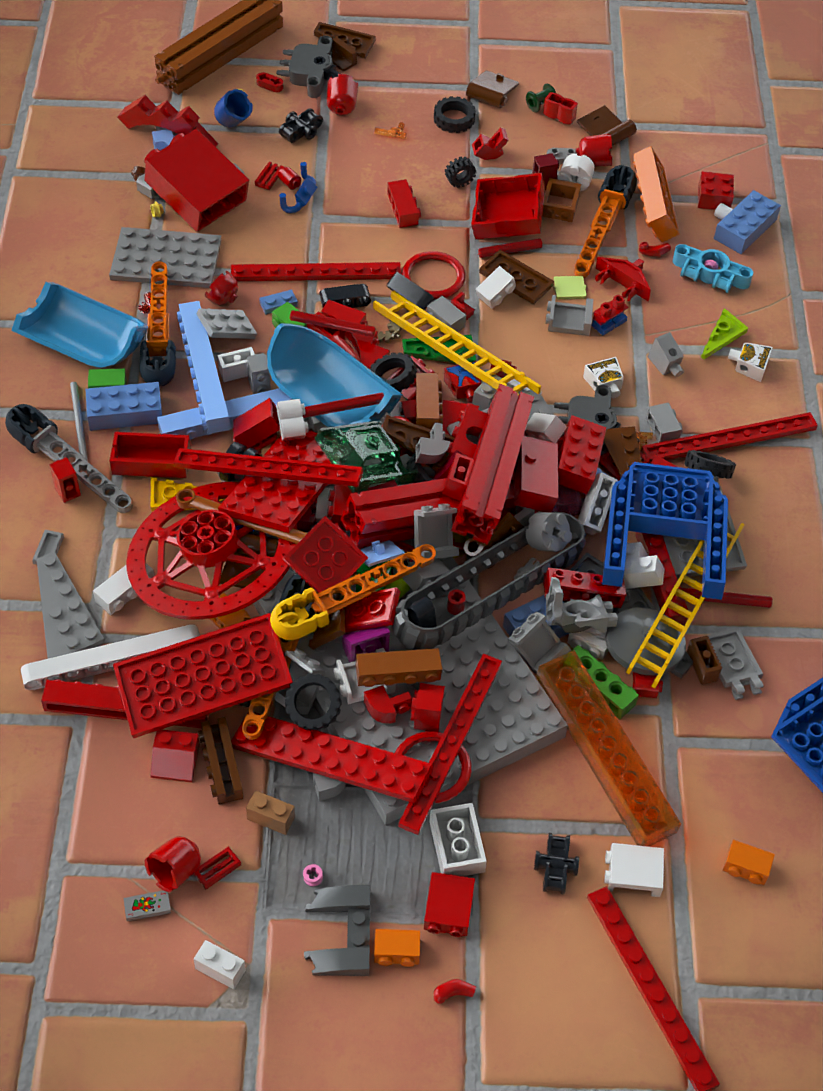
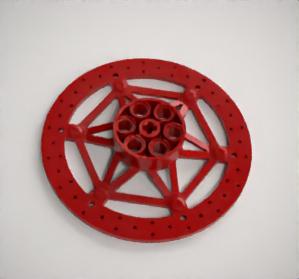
M240 482L211 483L192 488L191 490L197 496L220 503L219 500L226 499ZM176 496L155 509L143 521L132 538L126 560L127 574L131 586L137 596L147 606L169 617L203 620L237 612L268 594L288 572L290 566L283 558L297 544L279 538L274 557L267 556L266 533L260 531V554L258 555L239 540V538L254 529L245 526L237 530L235 526L240 524L233 522L227 513L219 510H195L171 526L162 528L171 518L185 510L178 506ZM185 497V498H183V499H184L185 501H188V500H190L192 497ZM155 540L158 541L157 575L149 578L146 570V557L151 542ZM165 543L179 547L180 551L164 571ZM240 548L251 558L235 555L234 553ZM182 558H184L187 561L186 563L175 569V567ZM231 561L251 566L219 586L224 562ZM195 566L199 569L205 589L177 582L174 579ZM215 567L211 585L205 569ZM260 569L265 570L245 588L220 598L221 593ZM169 586L204 596V601L177 599L163 593L159 589Z

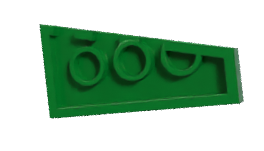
M463 335L473 342L472 335ZM418 338L402 339L404 355L408 354L409 357L413 356L414 358L455 363ZM451 338L444 342L443 345L449 348L458 342ZM463 346L456 350L455 353L461 356L468 352L469 349ZM473 355L472 357L466 360L469 362L476 361V356Z

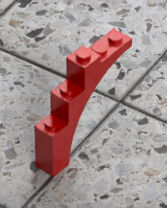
M143 95L124 107L117 116L128 129L139 125H154L178 134L183 133L187 135L197 128L215 147L219 144L198 122L200 117L190 106L178 112L167 100L156 106L146 95Z
M328 300L321 310V313L326 317L368 325L365 312ZM378 331L375 332L374 337L345 332V338L352 344L360 358V362L367 368L371 369L370 366L375 364L377 359L383 358L384 355H390V350L378 346L380 341L378 339Z

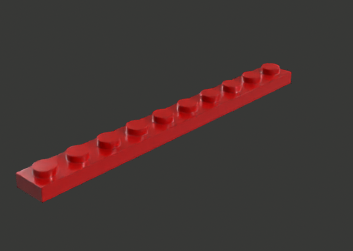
M400 262L231 264V274L237 281L391 279L396 271L401 274Z
M811 412L644 445L641 451L649 457L651 464L655 454L665 460L686 457L689 450L711 452L814 431L818 425Z
M179 448L173 462L176 468L354 487L359 486L363 474L362 467L184 448Z
M483 653L429 761L433 766V770L416 803H408L398 823V827L419 835L497 676L502 660Z
M603 887L588 894L587 899L695 1091H711L719 1087L720 1083L608 887Z

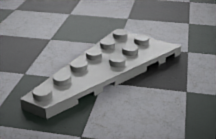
M55 551L38 558L37 568L48 659L95 648L105 643L102 634Z

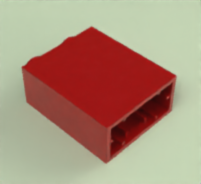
M197 128L187 135L183 133L176 135L171 140L169 146L162 150L157 148L151 150L144 159L146 164L144 181L196 232L202 230L247 199L249 179Z

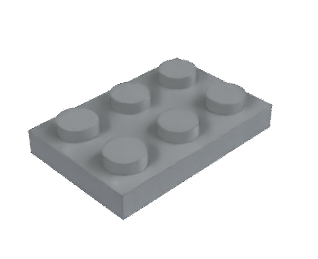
M199 308L196 313L207 333L212 338L255 339L257 335L243 310Z

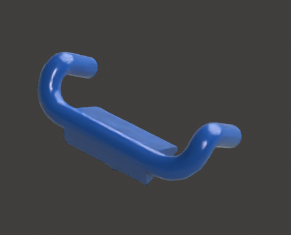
M306 162L300 163L301 176L305 181L295 194L297 204L292 207L287 206L286 194L281 193L279 195L281 209L286 213L298 212L308 203L317 189L316 180L307 174Z

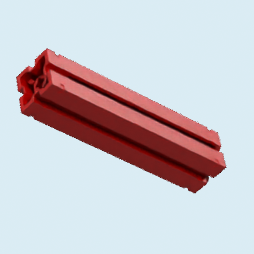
M499 384L487 412L488 416L473 457L475 461L459 502L451 531L463 536L470 533L474 535V540L488 545L501 517L534 396L520 392L518 395L516 391H513V388Z
M514 471L499 522L507 512L515 516ZM447 478L364 491L360 494L352 493L349 495L346 503L348 509H344L341 521L346 531L351 532L350 539L358 548L372 546V542L378 540L382 543L388 540L398 542L414 539V510H421V506L438 508L439 504H450V507L457 509L460 501L442 494ZM452 513V525L456 513Z

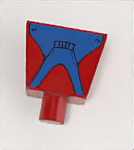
M459 365L444 368V382L456 399L466 398L469 403H472L474 391L481 385V379Z

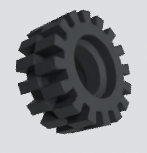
M461 156L458 160L455 158L454 162L450 161V165H447V169H445V175L453 187L460 188V185L465 187L464 184L469 185V181L472 182L474 180L472 177H476V169L467 157L462 158Z

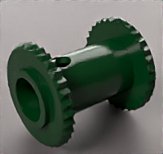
M544 84L543 91L536 94L529 91L526 94V103L529 109L533 112L540 110V105L545 103L547 95L550 92L556 93L552 85Z

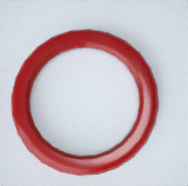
M438 251L422 252L414 255L404 264L402 275L411 280L410 271L412 267L424 260H441L455 268L457 279L451 287L441 291L425 290L434 299H438L441 296L445 298L452 296L460 290L465 282L463 266L456 258L447 253Z
M437 731L416 733L404 740L394 753L405 756L411 747L420 742H439L443 733ZM463 745L458 753L461 762L460 777L450 789L440 792L434 803L445 802L456 797L467 786L472 773V763Z

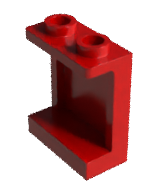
M432 872L423 929L428 930L432 934L442 932L448 933L453 937L467 936L475 878Z

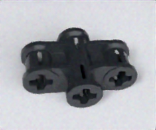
M311 108L302 112L299 116H297L296 112L292 111L287 115L286 123L281 125L279 134L287 137L291 143L296 142L304 135L308 140H311L315 137L317 128L322 125L323 117L314 113V110Z
M548 833L547 854L536 851L534 870H538V868L545 869L543 892L551 890L565 894L567 872L573 873L574 876L578 874L579 856L575 858L568 857L570 835L563 837Z

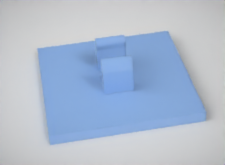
M378 540L372 542V546L360 549L368 557L364 562L368 567L405 554L404 551L390 540L382 543Z

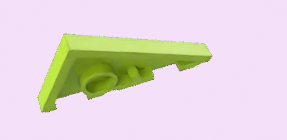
M723 309L701 358L705 360L746 334L748 327L728 310Z

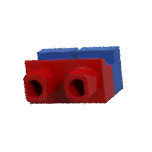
M618 294L613 297L612 301L604 302L600 308L594 311L591 326L602 336L612 331L614 327L616 328L627 321L624 311L629 307L625 304V299Z

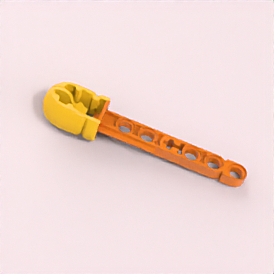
M424 544L413 549V552H407L361 575L357 574L318 594L313 588H308L303 591L302 595L296 594L276 605L271 613V626L274 632L285 640H295L316 631L317 627L322 628L328 625L329 614L415 572L419 566L423 568L433 563L436 550L432 545ZM425 550L430 551L432 557L424 558L421 553ZM412 559L415 564L408 567L404 564V561ZM393 567L397 570V573L389 575L386 570ZM371 577H373L374 579L378 578L377 583H375L374 581H370ZM358 584L362 587V590L360 592H353L351 586ZM341 593L344 595V599L336 601L333 595ZM312 602L311 607L318 614L306 619L309 617V614L303 607Z

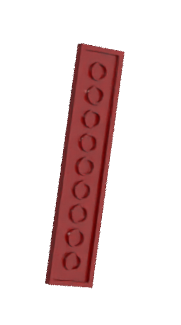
M269 716L265 719L264 728L257 739L250 740L244 736L242 722L231 740L233 749L412 803H416L433 770L431 763L317 730H307L296 724ZM253 724L246 728V731L250 734L258 730V727Z

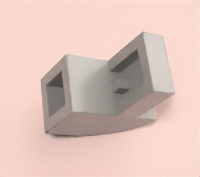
M434 424L430 431V438L420 437L416 445V463L434 464L443 458L450 444V441L444 440L445 431H443V424Z
M313 773V783L319 801L333 798L339 795L345 788V782Z

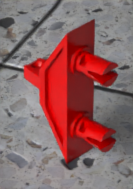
M597 256L595 269L599 270L600 273L595 276L596 282L601 280L600 284H603L610 277L627 288L622 292L624 299L628 297L627 301L638 295L649 302L651 289L642 272L643 260L639 258L631 263L628 260Z

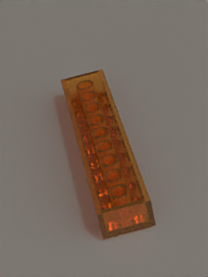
M575 650L540 665L536 678L568 724L567 729L635 843L638 846L650 847L676 834L681 826V822Z

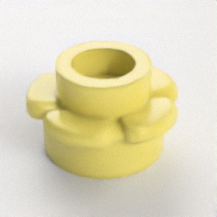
M156 201L150 205L152 216L160 218L161 214L164 213L162 204Z

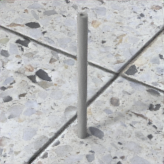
M71 382L70 387L79 453L88 462L77 382Z

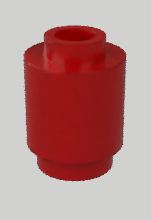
M282 167L279 170V180L289 189L294 190L300 186L301 177L290 167Z

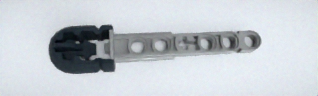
M19 404L10 409L6 415L5 425L13 438L23 446H26L30 452L35 454L41 450L53 461L61 460L65 457L75 458V462L71 463L81 482L104 501L109 502L118 512L126 513L131 510L132 502L130 496L123 490L119 491L117 485L57 435L58 427L54 422L48 420L43 413L31 405ZM38 427H40V428L43 429V430H42L38 435H36L34 438L31 437L30 434L33 435L35 432H37V431H38ZM55 447L63 448L59 453L53 452ZM94 479L102 480L98 485L92 484ZM109 489L115 491L111 496L105 495V492ZM121 500L128 501V504L124 507L118 505Z

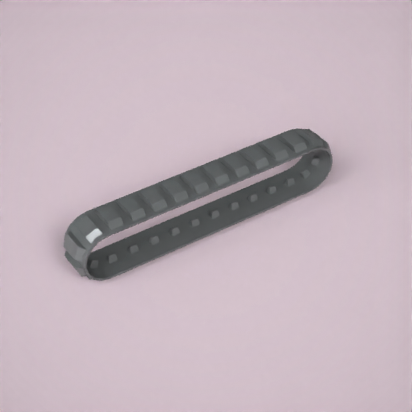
M554 512L565 514L570 526V532L572 533V539L568 542L571 546L440 626L434 628L416 626L407 618V608L423 597L429 598L432 602L528 545L526 529H529V526H525L519 532L513 533L505 540L493 545L490 549L484 550L478 556L472 557L465 561L464 564L453 568L449 573L441 575L435 581L424 585L420 590L407 595L406 599L401 600L396 607V614L392 625L396 637L401 644L412 650L433 649L438 645L444 644L452 636H457L465 628L478 623L481 618H486L494 610L504 607L507 602L517 599L522 593H526L533 589L535 585L543 583L548 567L565 569L572 565L574 560H578L587 542L583 525L572 515Z

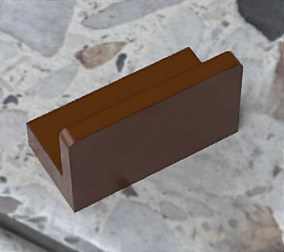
M338 37L333 38L332 62L340 70L346 71L357 64V51Z

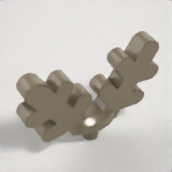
M389 320L390 323L387 324L389 331H386V334L380 331L378 334L379 343H382L383 340L389 343L390 340L400 338L401 335L399 334L402 328Z

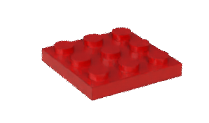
M326 516L283 558L317 593L349 579L368 559Z

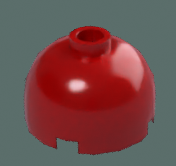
M225 271L226 275L220 274L209 286L211 291L209 293L206 291L205 297L216 305H225L228 302L232 304L238 297L236 295L238 282L228 271Z

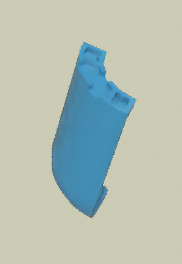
M45 282L39 297L36 299L38 304L34 308H28L25 312L17 314L11 331L87 365L103 368L119 364L134 352L143 340L148 326L129 314L55 282Z
M281 323L275 328L267 351L268 369L275 384L293 400L300 399L301 404L304 403L306 407L382 392L384 394L383 399L377 405L314 416L343 440L354 442L363 438V434L366 431L372 432L381 424L380 419L386 413L390 414L402 397V394L324 335L295 324Z

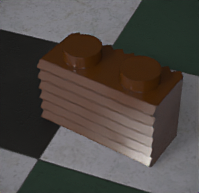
M709 636L691 639L687 649V654L693 661V667L701 685L717 682L723 668L721 663H719L720 660L716 656L717 653H715L712 643H710Z

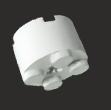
M571 154L567 156L559 172L558 180L581 184L580 192L586 190L594 175L595 166L593 161L585 155L577 156V154Z

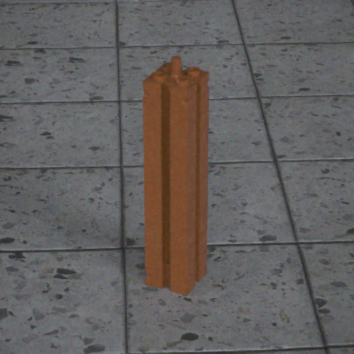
M242 0L170 45L161 53L154 56L157 69L156 83L168 86L169 90L178 95L183 93L184 90L189 89L275 33L277 29H281L283 27V17L280 15L283 12L282 1Z

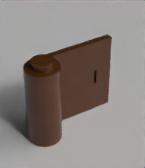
M486 70L469 83L466 96L502 108L507 103V94L517 87L519 82L504 77L502 74Z
M605 105L577 120V123L590 136L610 134L612 146L637 132L636 125L632 120L629 119L622 122Z
M507 512L494 529L488 545L476 541L472 537L465 542L464 551L469 557H476L479 553L490 549L493 545L505 540L513 533L519 532L524 526L511 513Z
M248 533L239 538L241 542L256 554H260V535ZM266 536L267 556L274 557L279 539ZM240 548L234 553L235 555L251 558ZM226 561L221 574L220 584H224L251 566ZM260 569L234 585V587L245 588L265 570Z

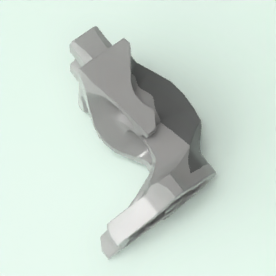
M551 577L549 593L546 594L548 625L560 626L566 633L583 632L593 627L604 634L607 627H616L618 617L616 613H612L613 605L611 601H602L601 596L598 594L587 601L571 599V601L563 603V591L560 581L556 577Z

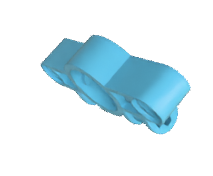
M679 244L675 247L672 262L674 265L682 268L681 277L692 278L695 282L699 278L705 283L712 284V288H720L725 290L726 293H729L732 286L739 289H748L750 287L754 273L753 270L747 266L730 261L724 252L715 249L701 251L684 244ZM706 260H714L721 269H709L704 266V262Z

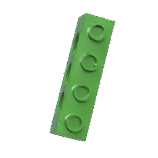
M577 645L562 658L560 670L619 720L636 706L639 696L632 687L627 686L618 675L609 671L602 662L597 661L588 650Z

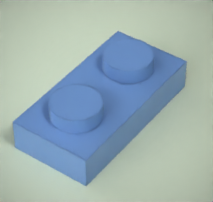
M292 290L259 298L260 305L265 314L272 313V311L286 302H289L294 307L298 306V301Z

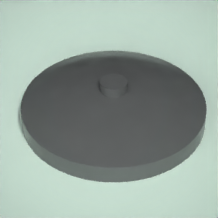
M649 608L626 609L617 614L616 627L607 628V648L612 657L626 669H628L660 613L659 611ZM659 621L656 629L676 640L681 632ZM651 635L648 641L669 654L673 648L672 645L654 635ZM685 637L682 638L663 674L672 671L680 664L686 650ZM645 648L640 655L661 668L666 661ZM637 662L632 669L633 672L638 674L658 675Z

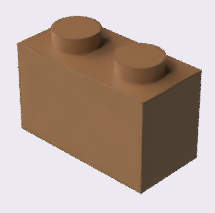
M256 790L246 807L247 820L284 835L287 834L295 818L294 805Z

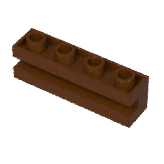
M225 717L218 718V724L210 725L209 720L201 722L202 730L198 731L200 743H205L206 747L202 749L204 761L209 760L210 766L206 767L208 779L213 778L214 782L213 785H210L213 798L217 797L218 804L243 799L242 785Z

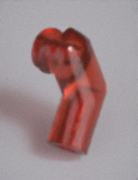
M150 292L144 294L145 302H141L142 306L138 305V309L143 314L150 312Z

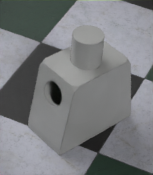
M669 332L655 338L647 357L662 375L672 372L675 377L681 376L684 370L680 364L684 356L672 334Z

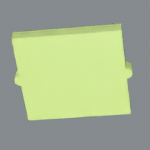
M583 276L554 277L555 286L553 289L556 292L557 299H586V285L584 284Z

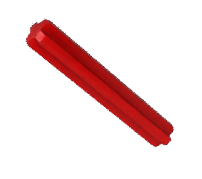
M538 238L483 247L478 249V255L480 258L493 256L499 250L509 254L542 248L543 242Z

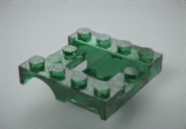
M380 420L320 428L316 435V442L332 464L362 467L363 474L359 486H348L352 493L366 491L370 485L395 480L397 485L413 483L418 473L417 470L408 471L403 466L400 458L401 448L397 443H393L382 428ZM379 459L381 461L379 464L364 466L366 460Z

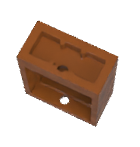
M549 178L544 195L542 217L573 222L581 184ZM549 196L573 199L572 205L569 207L549 203Z

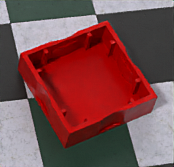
M542 173L477 179L476 204L473 208L471 222L475 240L540 234L545 195Z

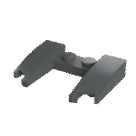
M346 885L315 889L314 894L317 896L312 904L307 903L305 911L348 912L347 948L304 951L305 960L311 958L315 969L312 970V975L369 976L370 885Z

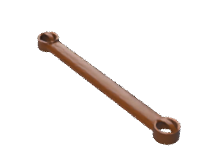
M191 489L180 490L176 495L178 506L182 509L218 510V507L221 505V503L195 495ZM185 497H192V498H191L190 500H188V501H185V500L183 499V498H185ZM231 517L233 522L296 544L307 534L294 528L287 533Z

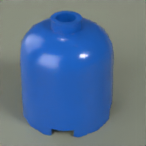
M238 89L228 91L214 107L216 120L224 127L231 128L247 119L253 111V105L247 98L248 95Z

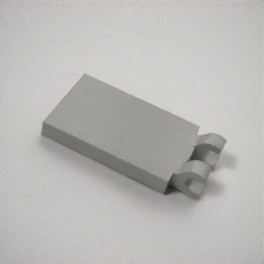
M739 628L707 635L711 640L710 643H712L715 653H717L716 656L720 660L719 663L723 667L719 677L725 688L731 687L734 699H742V693L745 692L743 686L749 684L753 695L761 694L760 688L764 687L760 680L763 672Z

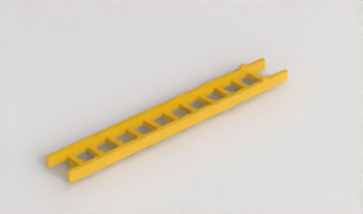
M395 291L391 292V299L398 304L388 309L377 301L373 302L374 310L497 390L499 384L507 386L506 383L515 379L520 384L515 386L513 391L518 393L528 387L537 394L541 393V385L525 376L524 372L514 369ZM402 308L410 311L401 317L395 313ZM415 315L421 318V320L414 324L406 321ZM426 323L433 326L425 332L418 329ZM439 330L446 334L437 340L431 337V335ZM451 338L458 342L449 348L443 345L444 342ZM463 346L469 349L468 352L461 356L455 353L456 350ZM475 354L483 358L474 364L466 360ZM488 362L495 366L487 372L480 369L481 366ZM499 371L507 374V376L499 381L492 377Z
M744 523L740 524L734 536L727 533V540L731 543L727 548L726 558L742 531ZM700 540L626 673L630 674L637 662L657 673L658 675L651 686L653 688H656L705 598L701 595L700 599H697L679 589L681 582H684L702 592V584L686 576V573L691 569L703 576V568L694 564L693 561L696 556L703 559L704 552L700 549L704 540ZM677 595L694 604L693 612L671 601L673 596ZM667 607L688 618L685 626L663 615ZM659 621L681 632L678 639L676 640L656 629ZM651 635L672 645L673 648L670 654L649 643ZM644 648L666 660L662 668L640 656Z

